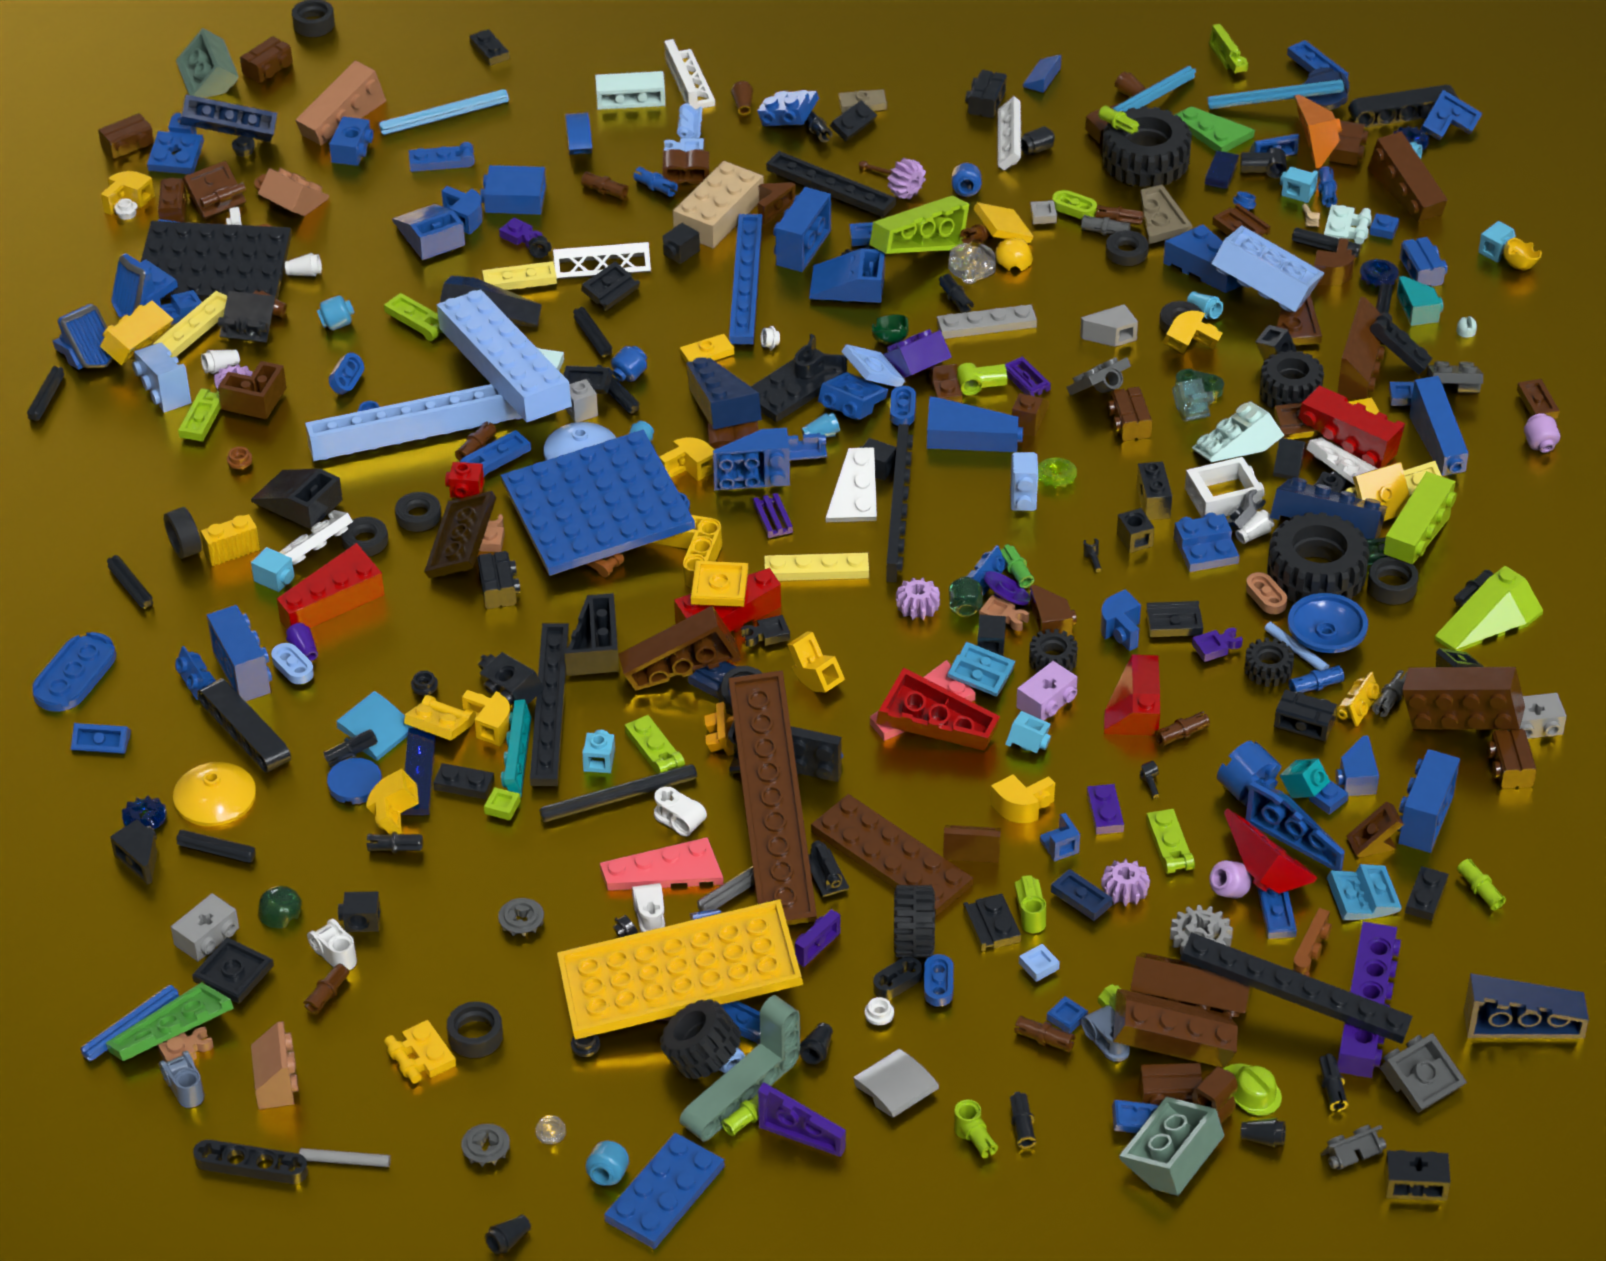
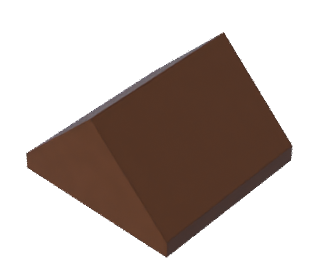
M945 825L943 858L957 861L999 863L1001 828Z

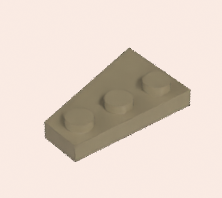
M1163 185L1141 190L1140 198L1149 244L1173 238L1192 229V224Z

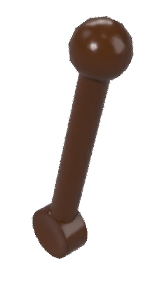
M866 161L859 162V169L861 170L869 169L888 175L892 173L891 170L869 165Z

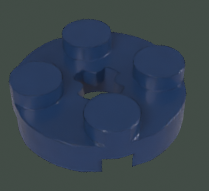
M1323 67L1316 69L1308 75V79L1304 84L1342 80L1344 91L1305 98L1328 110L1338 108L1348 100L1349 81L1343 72L1333 71V68Z

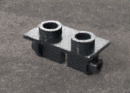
M821 841L813 842L810 854H808L810 870L822 896L826 897L849 890V886L830 849H827L826 844L821 843Z

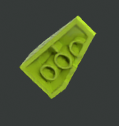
M1504 566L1485 581L1435 635V640L1450 650L1462 651L1481 644L1483 639L1493 635L1500 637L1505 635L1507 630L1515 627L1518 630L1527 627L1543 614V609L1526 578L1509 567Z

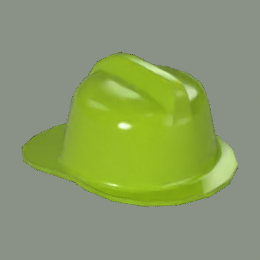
M1241 1063L1231 1064L1223 1068L1230 1071L1236 1077L1238 1089L1234 1099L1235 1103L1243 1110L1253 1115L1265 1116L1274 1113L1279 1108L1282 1100L1281 1092L1276 1085L1274 1076L1269 1070L1261 1066Z

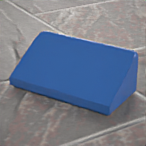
M1061 55L1041 59L1024 82L1023 87L1045 92L1061 68Z
M1299 134L1255 141L1249 149V153H1266L1271 148H1280L1284 150L1286 156L1295 155L1298 153Z
M74 723L71 750L125 754L131 730L126 726Z

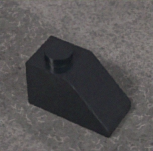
M136 819L110 836L114 856L148 885L152 882L158 853L155 842L157 836L150 826H144Z

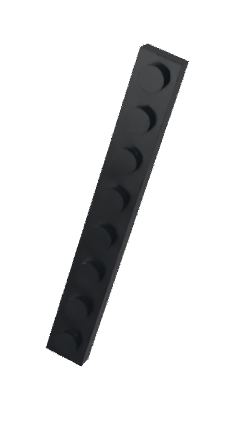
M907 424L898 425L887 553L886 582L897 583V572H903V557H899V554H904L905 539H900V536L906 535V521H902V519H907L908 504L903 503V501H908L909 486H905V484H910V469H906V467H911L912 452H908V450L913 449V435H908L909 425Z
M542 623L538 678L544 690L536 697L530 772L531 786H558L566 683L564 652L568 648L569 623Z
M1192 932L1180 960L1401 1044H1403L1413 1017L1407 1013Z

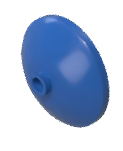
M1317 593L1300 599L1292 606L1288 615V628L1292 636L1300 644L1311 650L1322 653H1339L1356 647L1364 640L1368 630V618L1364 610L1347 597L1332 593Z

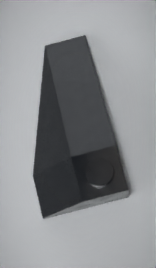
M450 276L443 284L440 303L450 298L468 294L470 291L481 289L514 325L538 327L542 305L474 277Z

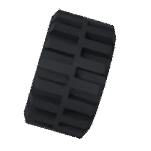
M1287 350V352H1277V355H1270L1269 359H1265L1261 371L1259 392L1263 402H1267L1270 408H1275L1278 405L1302 403L1319 385L1323 386L1324 372L1323 366L1319 364L1320 361L1313 359L1310 354H1303L1301 351L1293 352L1292 350Z
M897 885L894 891V952L897 957H932L935 948V891L932 885Z
M711 999L699 1000L678 1011L669 1020V1024L664 1028L663 1035L660 1037V1047L664 1054L686 1078L692 1077L693 1079H699L701 1076L707 1077L711 1073L720 1070L734 1056L737 1051L736 1048L741 1042L739 1039L741 1037L740 1028L717 1001Z

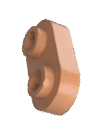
M1257 572L1248 576L1246 591L1263 611L1269 614H1279L1285 611L1287 595L1269 575Z

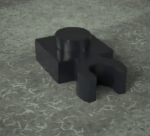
M783 615L757 620L756 627L752 625L741 627V636L745 637L746 647L755 646L759 641H763L766 646L790 640V631Z

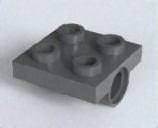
M1115 357L1072 378L1074 383L1066 388L1070 396L1093 385L1100 393L1111 392L1122 385L1123 376L1121 371L1131 367V364L1127 357L1120 361Z
M1435 361L1434 365H1427L1428 377L1439 376L1441 383H1456V393H1480L1481 384H1483V373L1477 366H1474V363L1459 362V366H1449V362Z

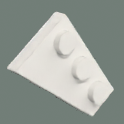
M1323 438L1310 440L1306 448L1314 454L1315 458L1326 463L1353 484V476L1378 469Z

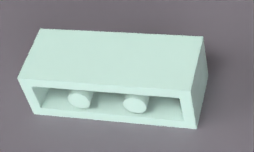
M663 71L596 75L598 110L665 106Z

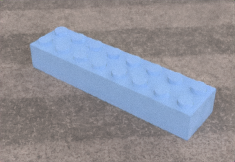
M481 289L470 291L468 294L450 298L445 302L437 304L440 330L526 422L571 407L569 381Z

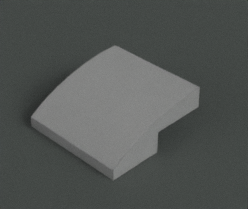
M901 1049L896 1050L853 1077L855 1086L872 1096L875 1106L891 1117H895L939 1089L938 1083L926 1069Z

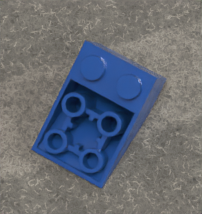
M433 204L392 218L394 224L422 260L465 245L463 222L451 209Z
M858 249L814 265L809 299L881 303L885 275V253L878 249Z
M787 428L761 429L713 450L714 491L790 486V449Z

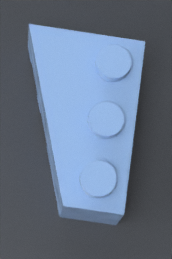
M160 342L134 351L135 362L132 365L135 374L141 376L145 390H150L154 404H159L165 413L192 402L186 366L184 364L178 365V358L176 356L171 358V351Z

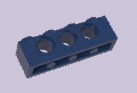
M185 95L179 124L271 142L274 135L277 113Z

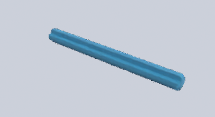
M1187 66L1120 103L1113 110L1126 112L1129 108L1133 107L1139 109L1141 106L1147 105L1193 79L1196 70L1195 68L1192 69L1191 66Z
M1342 80L1210 96L1208 97L1209 109L1294 99L1295 95L1310 97L1341 93L1344 91V84Z
M505 89L382 121L379 123V129L382 135L398 132L506 103L509 101V96Z

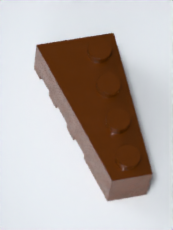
M1402 131L1378 138L1367 169L1417 222L1442 215L1448 199Z
M713 606L619 653L623 674L635 691L668 682L670 677L676 675H683V677L692 675L693 670L707 666L709 669L719 667L720 662L730 659L732 663L742 660L735 638Z

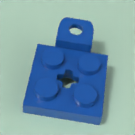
M175 113L172 116L168 126L169 132L158 131L147 162L148 171L182 174L194 173L204 139L203 135L197 134L195 127L179 124L181 113Z

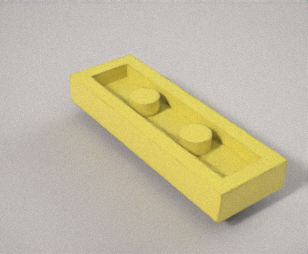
M553 261L482 270L484 282L504 290L557 284Z

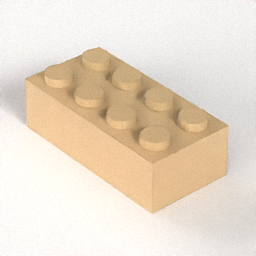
M723 161L673 210L674 228L684 223L699 232L701 244L714 248L738 224L739 214H748L758 204L759 185L763 184V175Z

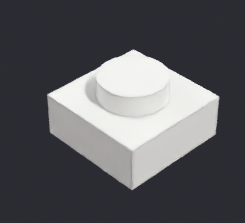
M239 207L229 208L231 218H226L227 224L242 225Z

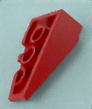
M1132 654L1104 711V734L1155 736V731L1159 729L1160 722L1159 655Z
M1228 808L1225 810L1224 814L1246 870L1255 878L1253 880L1255 885L1264 891L1270 888L1280 894L1314 883L1318 877L1307 867L1287 855V851L1269 840L1268 836L1249 821Z

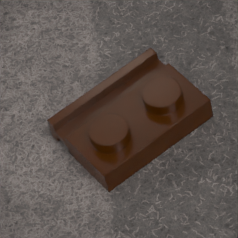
M1236 204L1235 208H1228L1213 217L1212 224L1228 236L1240 226H1244L1261 237L1264 234H1270V226L1240 204Z
M1302 403L1275 406L1274 415L1278 427L1284 434L1282 438L1300 439L1323 436V434L1311 426H1307L1298 418Z

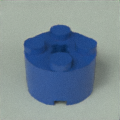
M1247 741L1229 755L1232 760L1227 766L1222 764L1217 773V780L1240 803L1247 807L1250 783L1256 781L1275 788L1278 783L1275 778L1281 769V765L1256 741L1255 743Z

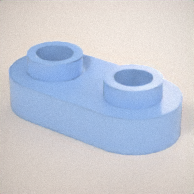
M282 643L273 648L271 652L273 664L290 682L304 684L313 678L312 662L295 645Z

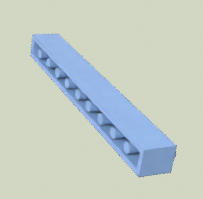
M490 384L305 423L308 446L313 461L341 455H350L369 449L374 450L393 444L398 445L407 441L426 439L431 436L450 434L455 431L474 429L482 426L486 421H488V424L490 422L498 424L507 420L521 419L522 417Z

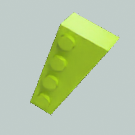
M952 195L874 221L870 245L886 254L962 249L963 242L961 239H964V237H960V233L966 228L969 203Z
M1426 471L1386 535L1385 555L1413 564L1419 556L1424 554L1426 547L1450 518L1451 507L1454 505L1457 493L1454 492L1455 481Z

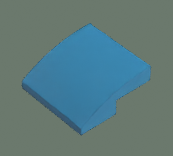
M966 642L960 655H957L947 677L997 697L1014 668L1015 661Z
M375 691L336 721L337 729L351 738L369 729L374 731L378 740L377 744L363 750V752L377 761L415 731V727L404 724V714Z
M1360 864L1356 872L1331 870L1327 876V881L1342 920L1377 918L1399 912L1402 908L1386 866Z

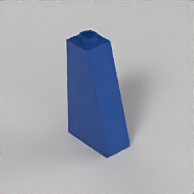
M1439 376L1414 380L1409 418L1430 456L1436 462L1442 476L1466 472L1468 450Z
M930 397L927 449L1017 452V442L1023 441V427H1018L1019 417L938 397Z

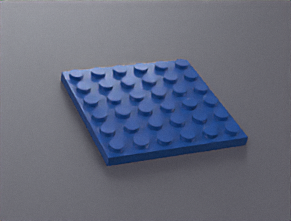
M644 429L501 475L502 483L549 576L695 529V521Z

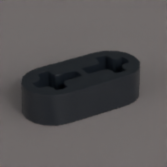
M904 957L878 972L873 979L874 994L877 997L892 999L916 985L922 977L920 961L913 957Z

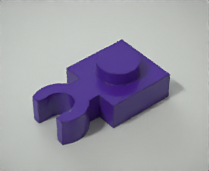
M516 218L511 219L499 229L501 238L516 245L523 242L527 248H529L531 238L542 236L541 232L533 231L531 225Z
M1228 628L1221 635L1217 630L1193 637L1192 646L1202 660L1206 662L1228 655V648L1238 649L1242 647L1243 638H1235V628Z

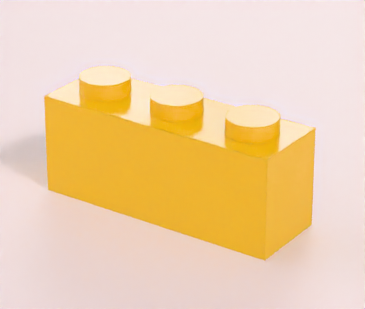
M150 301L145 306L141 304L130 316H123L117 325H110L102 335L104 339L100 347L122 366L134 357V351L150 346L163 336L174 319L153 301Z

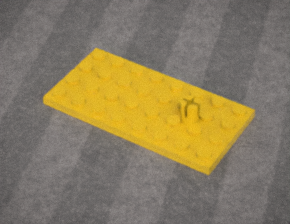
M780 899L557 953L575 1040L675 1016L678 1011L699 1000L711 999L721 1005L803 985Z

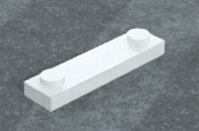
M1012 97L998 109V166L1004 171L1011 165H1015L1021 158V101L1016 97Z

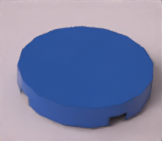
M363 758L346 759L333 766L328 773V790L333 798L342 803H345V801H352V804L367 802L372 789L382 780V773L379 767L370 760Z

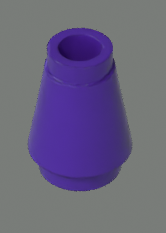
M296 623L290 626L286 631L287 642L295 645L310 661L315 660L318 657V652L311 629L305 626L304 623Z

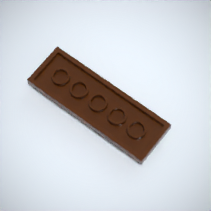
M849 794L811 824L812 833L896 889L897 885H932L935 891V916H938L973 886L972 876Z

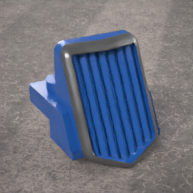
M124 253L118 260L111 297L112 305L119 318L125 315L130 316L139 305L145 306L150 301L155 302L161 307L160 299L178 287L177 281L146 259L140 263L127 253Z
M88 304L58 319L62 334L59 338L53 340L55 350L66 355L68 364L81 369L83 367L106 368L111 363L113 358L100 347L104 339L102 335L107 326L95 305Z

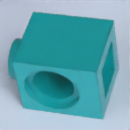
M1319 758L1295 760L1279 775L1291 798L1315 797L1330 782Z

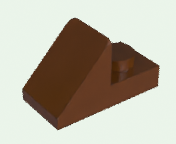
M767 183L759 185L757 209L758 214H762V224L766 225L792 206L796 197L794 183Z
M957 364L935 366L928 369V376L935 397L961 403L962 392L957 380Z
M1386 801L1346 837L1359 858L1396 849L1390 836L1404 824L1394 805Z

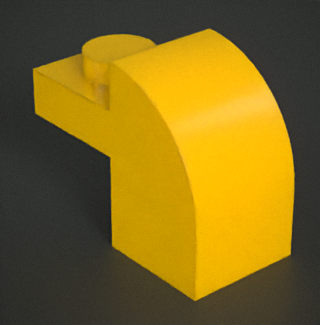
M134 171L120 172L108 178L109 187L101 193L103 210L110 215L116 212L114 206L121 199H130L132 202H136L138 208H142L155 196L152 177Z
M1187 311L1175 318L1162 343L1182 354L1186 351L1191 339L1214 350L1222 332L1218 331L1212 324L1201 322L1205 313Z
M688 437L674 440V449L659 456L670 478L687 471L699 481L714 473L713 450L715 449L701 439Z
M805 632L787 644L796 663L792 667L795 675L812 691L826 693L845 680L836 657L822 654L813 632Z
M467 690L462 696L463 711L469 709L476 713V738L501 746L506 739L507 732L511 730L508 700L497 691L489 698L483 694Z
M400 769L386 776L375 785L368 796L366 807L375 815V821L380 829H385L389 834H392V832L402 833L400 813L419 804L417 783L403 769Z
M1013 774L991 785L990 805L1009 821L1015 823L1037 821L1039 809L1045 808L1054 802L1055 782L1048 776L1026 788Z

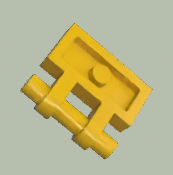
M429 1020L403 1031V1042L397 1041L393 1035L388 1036L384 1040L385 1045L388 1047L387 1053L393 1060H397L400 1065L399 1070L412 1083H417L421 1080L420 1072L424 1070L432 1078L456 1066L455 1057ZM413 1053L417 1059H410L407 1055Z

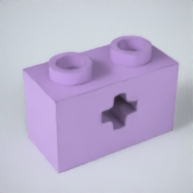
M1052 661L1017 688V708L1043 721L1049 716L1052 717L1059 708L1076 697L1077 676Z

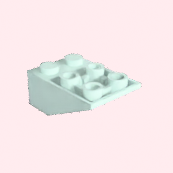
M1250 401L1239 406L1236 413L1230 418L1220 421L1216 429L1211 433L1200 437L1192 449L1208 461L1216 462L1265 451L1281 439L1284 434L1269 412Z

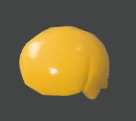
M1513 237L1507 240L1503 247L1505 260L1512 268L1517 270L1531 269L1541 259L1542 251L1538 250L1535 252L1532 242L1524 243L1522 240Z
M1009 238L1000 242L994 254L997 263L1003 265L1008 271L1015 266L1023 271L1033 261L1031 249L1026 241L1020 238Z

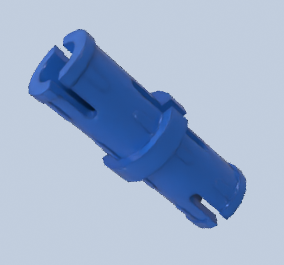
M642 167L636 169L641 175L634 172V180L647 185L650 190H658L670 197L676 194L670 191L669 188L677 191V183L663 178L661 174L657 172L652 173Z
M1322 167L1318 171L1320 179L1318 190L1322 194V204H1326V207H1331V205H1336L1337 203L1335 192L1337 190V183L1333 178L1332 168Z
M1339 665L1321 671L1312 670L1305 676L1289 679L1288 686L1292 692L1320 691L1328 685L1343 682L1344 673Z

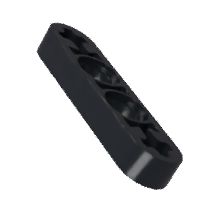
M215 1140L200 1141L193 1149L196 1166L205 1171L288 1184L301 1183L308 1176L306 1158L298 1153ZM208 1152H211V1153H212V1154H209V1155L207 1156V1158H203V1156H206V1155L208 1154ZM235 1155L244 1157V1160L238 1164L228 1162ZM262 1160H271L273 1162L272 1166L266 1169L257 1166ZM294 1166H299V1167L295 1168L294 1171H289V1170H292V1169L294 1168Z

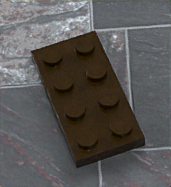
M492 491L448 501L424 570L429 579L474 568L496 501V496Z

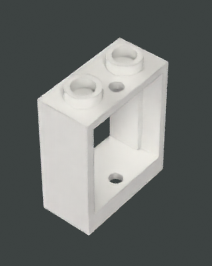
M1243 457L1186 470L1185 490L1202 518L1211 512L1216 515L1224 514L1225 517L1228 516V513L1236 506H1244V496L1250 490H1257V493L1253 496L1255 503L1262 500V497L1265 495L1263 484L1257 481L1253 468L1248 466ZM1239 479L1245 489L1212 496L1207 486Z

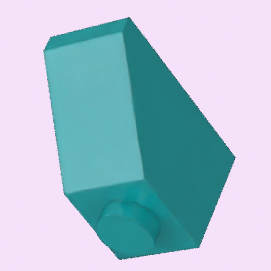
M1400 276L1397 297L1410 325L1439 322L1440 312L1443 311V301L1441 297H1438L1435 289L1405 276Z

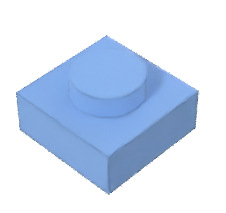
M1043 944L1019 956V964L1036 982L1059 970L1060 962Z

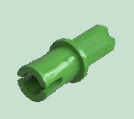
M1004 545L1001 553L1007 564L1008 572L1014 575L1021 588L1030 587L1034 583V577L1026 567V560L1020 557L1014 546Z

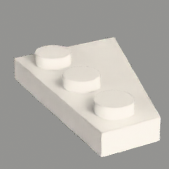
M874 448L848 449L826 515V522L877 521Z
M333 510L328 514L330 520L316 523L311 527L312 534L309 536L304 534L298 537L279 553L292 558L293 565L305 559V553L311 549L315 551L326 545V539L332 535L339 536L348 530L347 525L353 521L348 513Z

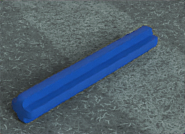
M172 985L166 986L83 1045L81 1052L84 1058L92 1061L108 1050L106 1046L107 1041L178 998L177 989Z

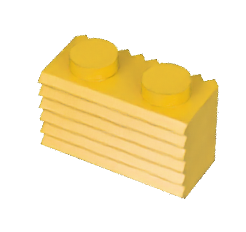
M249 514L236 516L233 520L221 524H212L209 528L200 531L203 551L212 566L220 565L221 562L225 563L231 559L234 560L236 557L240 558V556L249 555L250 552L254 553L260 550L257 527Z

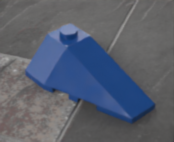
M1256 781L1250 783L1246 812L1247 821L1261 831L1334 871H1342L1345 851L1293 799L1268 784Z

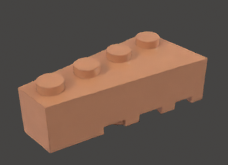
M355 60L296 119L301 135L319 145H323L332 139L343 116L361 119L386 102L375 70Z

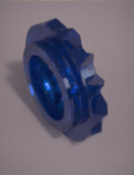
M1407 126L1406 128L1399 127L1397 131L1393 132L1394 134L1402 131L1408 142H1416L1422 145V150L1428 146L1429 136L1425 134V130H1418L1417 127L1410 128Z
M1369 260L1360 268L1361 279L1366 281L1367 285L1374 284L1375 287L1380 286L1382 283L1394 285L1395 280L1398 279V268L1386 260Z
M149 795L145 799L136 797L135 802H127L126 808L122 809V820L125 826L138 819L144 826H150L153 830L163 824L167 815L165 804H162L159 798L151 799ZM147 809L148 812H145V814L141 818L139 813H142L143 810Z

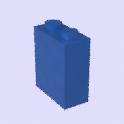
M489 165L488 175L484 174L483 187L485 189H481L480 193L481 203H485V213L541 214L546 189L545 167Z

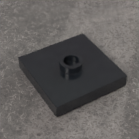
M226 937L192 974L193 982L197 984L202 982L230 1000L240 1004L271 970L274 963L272 958Z

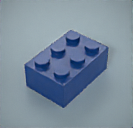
M804 187L802 192L796 195L792 206L786 209L784 217L774 227L773 234L776 236L774 247L776 265L803 272L831 232L830 193Z
M237 605L207 614L212 650L231 687L245 702L271 693L269 682L272 681V675L269 667L266 666V663L270 662L265 647L260 648L257 632L250 630L251 625L247 614H242Z
M1430 749L1427 750L1424 759L1419 758L1415 769L1417 777H1411L1407 788L1409 796H1403L1399 812L1403 813V815H1400V818L1404 824L1397 830L1400 832L1399 844L1431 853L1454 797L1460 758Z

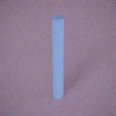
M1272 622L1266 624L1265 631L1278 639V641H1284L1286 647L1290 646L1294 653L1318 671L1329 669V665L1275 624Z

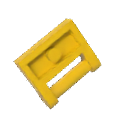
M426 695L422 703L405 714L404 724L448 740H453L473 725L476 713L469 709L463 711L436 701L435 697Z

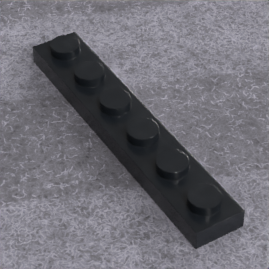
M780 151L766 163V170L811 189L830 193L831 197L883 218L896 206V198Z

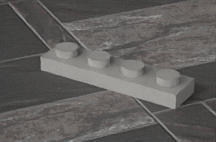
M1020 305L937 316V326L941 330L944 339L1035 328L1037 327V319L1032 305Z

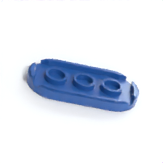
M90 632L86 633V636L80 637L77 635L67 641L33 683L35 702L41 708L49 711H65L80 704L113 665L116 659V651L112 640L104 634Z

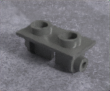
M1370 1125L1363 1126L1353 1132L1354 1136L1347 1139L1343 1135L1335 1137L1327 1142L1328 1147L1320 1154L1321 1156L1329 1154V1166L1332 1169L1337 1168L1338 1170L1359 1161L1355 1154L1357 1150L1362 1160L1377 1154L1379 1155L1383 1152V1149H1386L1385 1140L1382 1137L1378 1138L1376 1134L1382 1129V1126L1380 1125L1372 1129Z

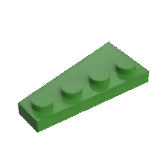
M201 982L107 1041L106 1046L111 1054L124 1061L234 1009L228 997Z

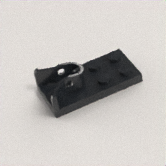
M810 334L808 345L803 346L795 354L793 360L751 386L759 392L761 412L776 423L817 397L820 394L822 383L847 372V357L845 355L822 353L816 349L815 335Z
M733 721L728 732V739L734 744V758L729 767L731 775L741 773ZM791 726L797 774L839 782L842 774L841 737Z

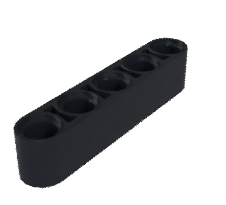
M1440 85L1357 98L1349 104L1348 111L1355 123L1365 124V128L1426 119L1442 90L1458 99L1459 97L1452 86Z
M220 678L197 691L198 698L203 707L265 773L291 760V754L286 744L226 680Z

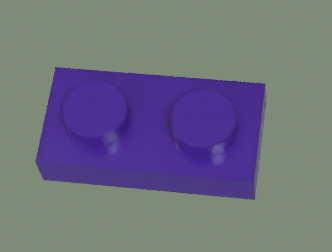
M1115 785L1087 786V798L1096 834L1123 832L1124 822Z
M831 909L824 917H819L810 930L797 938L794 947L798 964L805 967L840 934L839 913Z

